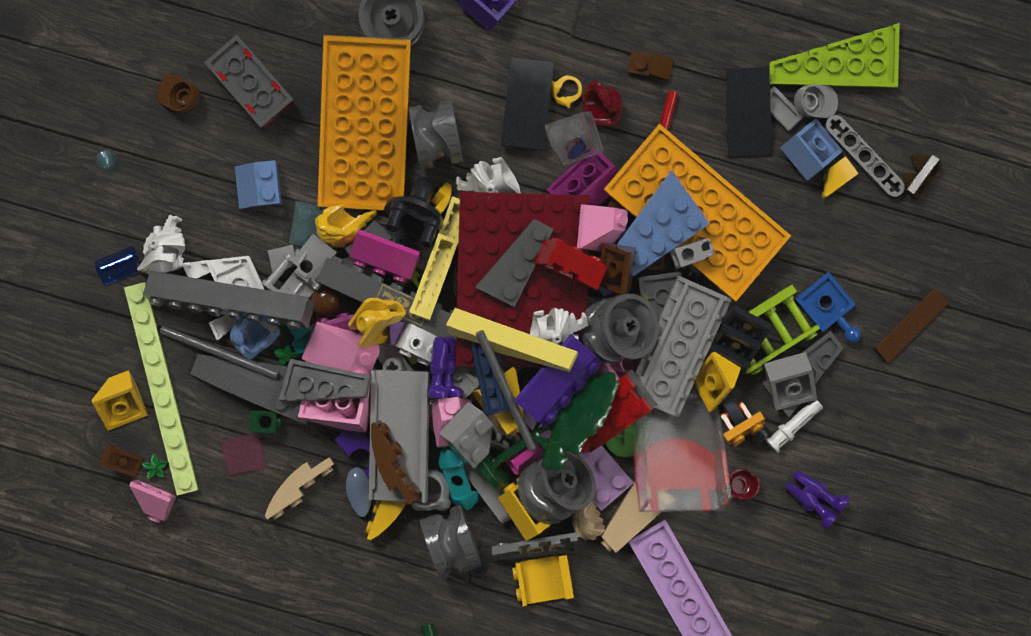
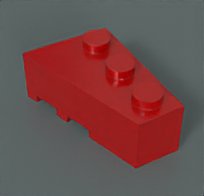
M553 237L552 240L543 241L534 262L535 265L590 290H598L608 267L601 263L602 259L593 255L588 256L583 253V250L569 246Z

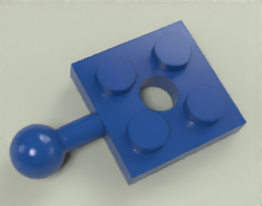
M829 272L795 298L812 321L820 327L821 332H824L833 323L837 322L844 331V338L848 343L854 344L861 339L860 330L857 327H851L843 317L856 304ZM822 296H828L831 299V305L828 308L821 307L819 301Z

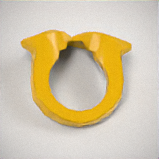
M566 75L555 82L552 81L551 95L557 104L570 108V104L581 97L582 85L577 78ZM571 80L577 84L578 92L576 95L557 97L564 81Z

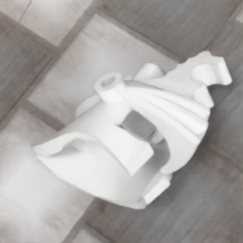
M502 157L493 159L495 165H489L484 161L475 164L474 168L470 169L471 173L467 172L466 174L467 181H462L459 176L456 178L457 189L462 191L521 193L514 174Z
M169 215L166 223H164L163 230L161 226L153 227V233H150L143 245L145 257L137 268L138 271L149 274L150 271L167 273L181 269L184 260L182 253L185 250V240L183 234L180 233L182 230L175 227L178 222L182 221L181 218Z
M553 308L545 316H542L544 315L543 310L533 313L530 335L561 345L570 334L578 339V334H573V332L588 326L587 317L583 312L581 318L576 320L574 313L569 315L568 311Z

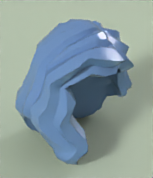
M240 318L236 320L231 329L230 339L235 348L244 357L252 359L276 340L280 334V329L277 327L271 333L260 323H253L246 318Z

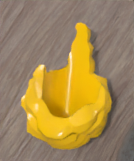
M344 204L328 207L315 218L316 233L327 245L333 248H345L346 245L355 239L358 229L365 228L367 223L372 220V217L377 215V210H371L354 218L344 211Z

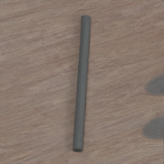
M162 326L160 329V334L277 380L280 372L166 326Z
M480 330L475 334L528 451L534 450L536 445L517 403L513 401L514 396L484 330Z

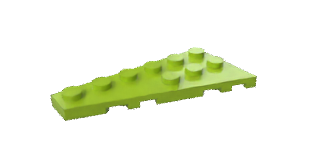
M900 23L769 63L770 85L806 86L818 84L842 87L897 88Z

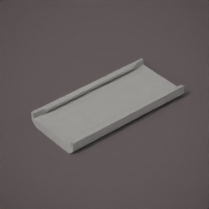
M679 275L676 277L658 318L659 335L657 342L647 355L640 358L634 371L658 404L655 408L679 417L731 302V298Z
M371 370L369 500L406 501L398 488L389 491L375 461L371 440V424L381 420L382 423L384 422L391 430L390 435L394 441L399 442L403 449L404 457L398 462L404 465L408 472V478L420 490L419 495L421 498L415 502L426 503L428 500L430 398L428 397V389L430 387V372Z

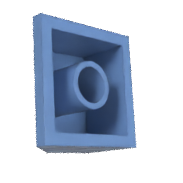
M816 118L780 147L785 156L790 159L807 181L843 152Z
M276 160L235 166L239 209L282 205L278 162Z

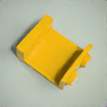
M567 554L516 562V567L512 568L514 581L518 580L520 587L516 589L518 602L522 601L523 606L561 598H574Z

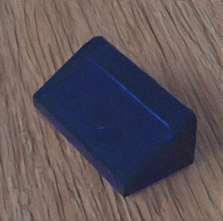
M131 246L96 260L94 263L103 285L139 272L137 268L141 261L135 247Z

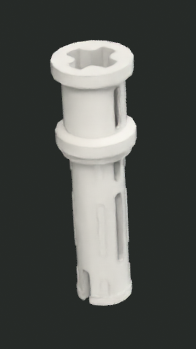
M817 400L810 401L789 422L778 426V430L770 438H765L767 444L776 453H779L780 448L788 441H792L794 434L823 409L822 405Z

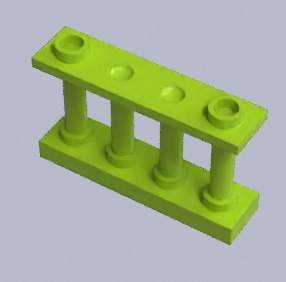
M793 285L788 286L748 311L757 317L763 313L765 316L768 315L785 344L774 351L768 339L765 338L761 346L767 356L757 362L753 358L745 374L751 373L754 375L763 369L761 365L802 339L805 338L808 341L817 335L816 331L820 327L818 325L810 327L793 300V294L797 292ZM780 302L783 305H787L803 331L802 334L792 339L775 312V305Z

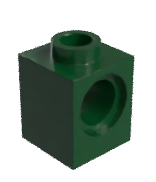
M250 411L249 432L277 433V429H281L282 418L278 416V413L274 411ZM263 416L271 418L270 427L264 428L261 425L260 420Z

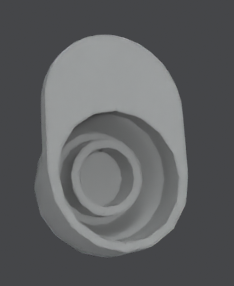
M812 84L802 86L797 90L794 104L797 112L803 116L829 118L837 111L838 97L830 86Z

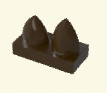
M922 154L910 155L911 162L919 174L905 173L901 175L904 187L917 200L943 166L941 161L933 155L931 157Z

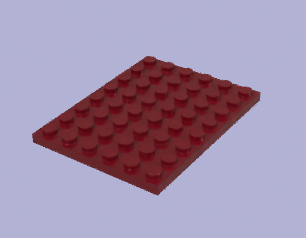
M460 192L457 309L530 334L533 313L543 310L544 315L542 316H545L553 308L568 311L569 315L574 313L576 320L580 319L581 314L585 313L587 309L588 289L535 265L515 307L475 287L534 219L553 228L548 240H552V237L557 238L565 244L577 248L581 205H590V195ZM581 249L584 254L589 256V250ZM581 330L573 332V334H578V340L584 345ZM456 337L457 352L455 366H475L471 341ZM501 354L503 367H543V365Z

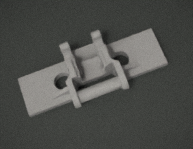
M312 234L294 258L285 253L283 255L284 259L268 279L262 281V284L269 291L310 297L315 290L317 291L321 287L314 280L320 274L326 258L331 259L337 252L316 235ZM307 260L312 263V270L309 273L301 270L300 264L302 261ZM292 263L296 270L280 290L276 289L273 285ZM260 321V324L271 333L277 328L276 326L269 325L267 322Z

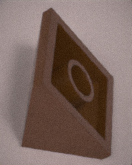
M603 243L601 263L608 267L601 281V287L621 295L627 294L631 290L636 247Z

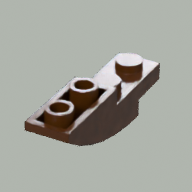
M381 420L371 424V440L375 461L382 479L389 491L398 488L408 505L414 503L421 498L419 495L420 490L408 478V472L404 465L398 462L404 457L403 449L399 442L394 441L390 435L391 430L384 422L382 423Z

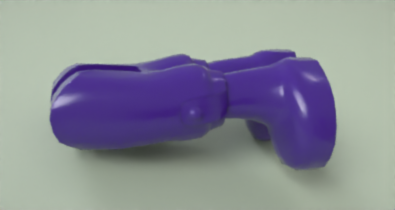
M435 337L433 340L430 366L432 381L428 389V397L430 398L464 397L463 389L454 386L452 382V374L456 369L457 352L454 337Z
M797 470L793 477L800 484H804L805 488L800 490L797 485L792 484L790 481H788L784 488L803 505L804 509L814 510L821 518V527L827 530L836 519L837 514L820 504L817 498L824 500L838 513L844 509L850 498L847 495L837 497L828 493L824 483H819Z

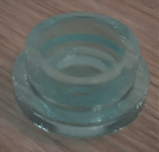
M109 149L104 150L96 155V165L104 169L114 165L117 156Z

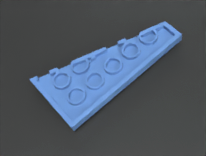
M671 170L617 245L636 247L633 276H635L703 229L710 222ZM601 286L598 288L603 296L611 292V290Z

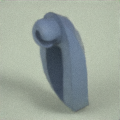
M355 467L348 473L346 492L352 508L359 516L364 517L371 505V500H369V479L362 469Z

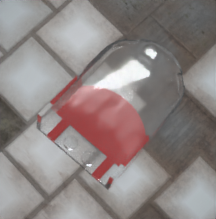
M693 384L679 417L654 407L635 422L634 461L639 512L722 511L732 496L721 416L718 406L713 412H708L695 384Z

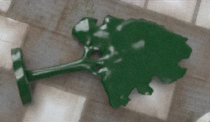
M605 372L602 376L595 377L596 373L591 375L585 381L584 387L573 395L569 405L560 410L552 424L546 428L544 426L539 428L540 423H536L530 434L534 443H539L545 450L541 463L543 468L550 470L561 469L568 460L564 453L580 454L584 444L588 441V437L593 436L603 426V422L612 408L615 393L620 385V381H616L614 372ZM551 430L550 438H540L542 433ZM521 439L498 455L490 447L489 454L477 465L481 474L494 488L503 490L508 486L509 475L503 462L526 448L524 440Z

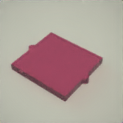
M258 433L221 440L224 452L223 459L226 461L229 475L266 467L262 452L264 448L261 447Z

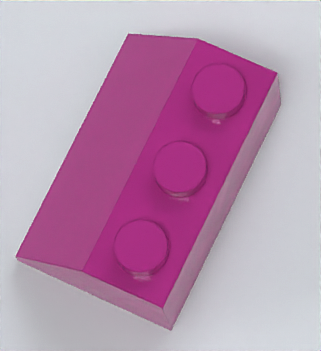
M358 229L349 257L353 261L352 264L357 267L365 268V266L373 268V272L381 276H385V274L394 276L393 280L405 284L406 281L411 283L420 259V252Z

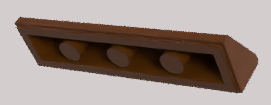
M934 287L873 349L889 363L949 302Z

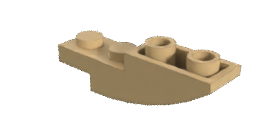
M329 457L314 468H312L309 462H306L295 470L273 496L265 514L266 519L272 517L275 520L284 514L282 509L288 505L293 508L302 502L300 497L305 494L300 487L303 486L306 489L315 483L313 478L319 474L324 477L333 471L331 467L335 464L333 459Z

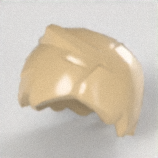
M593 501L586 508L572 514L574 531L577 532L578 537L584 540H595L597 536L605 531L603 519L599 517L601 513L596 509L597 505H594Z

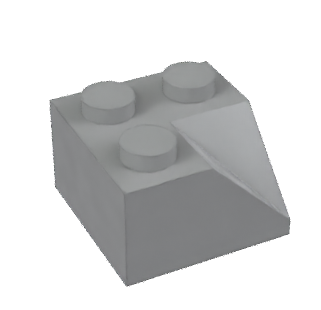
M468 402L439 432V435L460 459L472 468H475L489 454L493 424L481 410Z

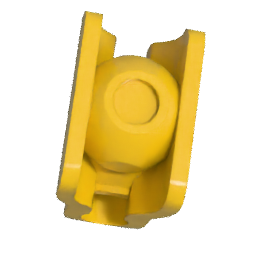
M368 298L361 304L348 323V326L352 330H359L363 335L358 343L360 348H369L374 344H384L389 338L387 326L400 322L406 311L397 301Z

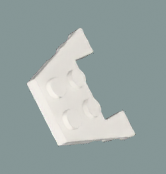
M250 256L182 264L187 276L198 279L211 273L215 282L265 290ZM224 315L209 322L216 340L221 339L232 329L236 322L235 319Z

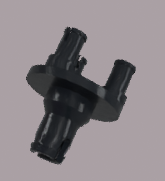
M421 176L414 182L415 185L409 197H393L386 202L384 214L388 220L385 228L390 232H396L393 242L405 246L408 237L413 233L421 235L419 240L420 246L431 248L436 233L442 227L443 218L434 207L429 205L435 183L430 178Z

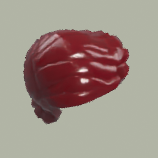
M596 80L591 81L586 85L582 95L583 115L590 124L616 125L621 119V95L612 87L603 86L601 82Z

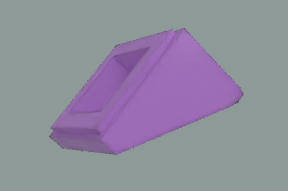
M404 321L387 326L389 331L388 343L390 345H395L404 326Z

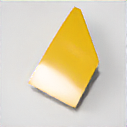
M846 156L830 167L827 173L823 175V181H825L824 191L822 192L823 199L858 174Z
M448 182L440 188L432 199V202L437 205L435 209L440 214L445 210L451 197L452 185Z

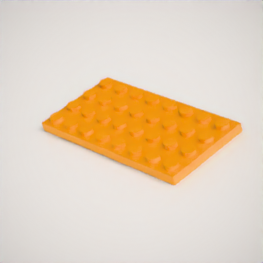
M335 35L323 36L317 207L337 206V204H344L345 208L384 210L385 204L389 199L404 196L411 40Z
M659 124L604 188V191L637 218L672 170L710 222L675 248L710 238L715 255L691 265L736 302L791 235Z

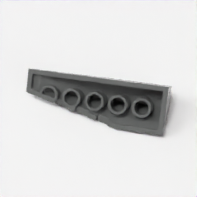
M197 355L190 373L191 375L306 425L310 422L298 418L301 401H279L287 366L257 362L279 371L280 374L276 380L218 356Z

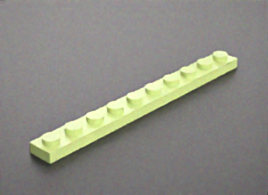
M146 282L124 287L176 494L181 495L199 490L153 308L149 300L143 295Z

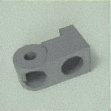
M710 238L675 248L670 251L675 268L679 269L713 256L715 252Z

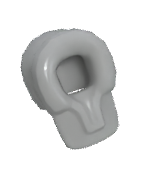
M428 470V500L426 503H411L412 509L415 511H430L433 509L446 511L450 508L449 485L443 473L438 470Z

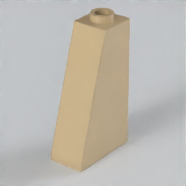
M635 479L606 526L604 533L601 534V537L604 539L601 543L609 552L612 549L615 552L619 551L673 502V499L664 490H656L659 511H650L648 490L637 491V480Z

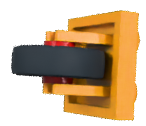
M729 394L720 403L724 409L723 414L720 416L729 430L723 434L724 441L728 446L733 444L735 447L745 441L744 436L749 433L755 435L763 429L765 418L761 412L752 416L743 402L735 403Z

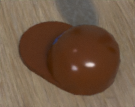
M171 74L166 76L158 86L157 96L159 102L176 112H192L199 103L200 93L198 88L177 75Z
M321 285L317 291L315 290L312 293L310 300L315 304L313 311L318 320L323 318L332 320L336 319L340 314L349 313V308L341 292L326 285Z

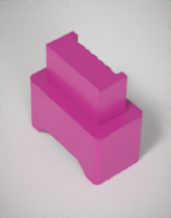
M535 443L536 448L534 450L528 451L526 447L506 460V463L515 475H518L527 466L543 456L544 451L538 443Z

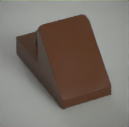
M631 51L628 73L670 80L673 59L656 53L651 55Z
M107 444L99 465L136 477L144 457L119 446Z

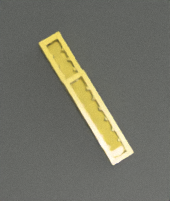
M452 196L409 314L429 321L458 246L459 199Z
M457 308L454 309L446 324L451 336L480 343L475 333L484 330L494 352L570 372L578 356V352Z

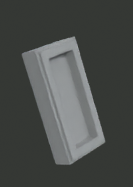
M775 86L770 89L771 115L789 131L804 116L797 112L795 106Z

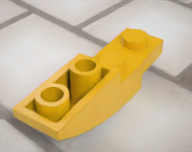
M376 501L373 513L376 516L373 522L369 521L365 531L368 534L367 539H374L388 528L398 517L407 502Z

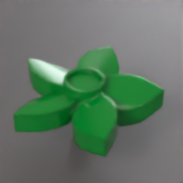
M289 345L284 349H277L274 352L279 357V365H284L287 361L289 363L290 359L295 360L294 358H298L301 353L291 352L292 348Z
M153 454L151 463L145 462L142 464L144 468L149 470L147 478H152L155 473L157 476L164 478L162 468L166 467L168 462L158 461V457Z

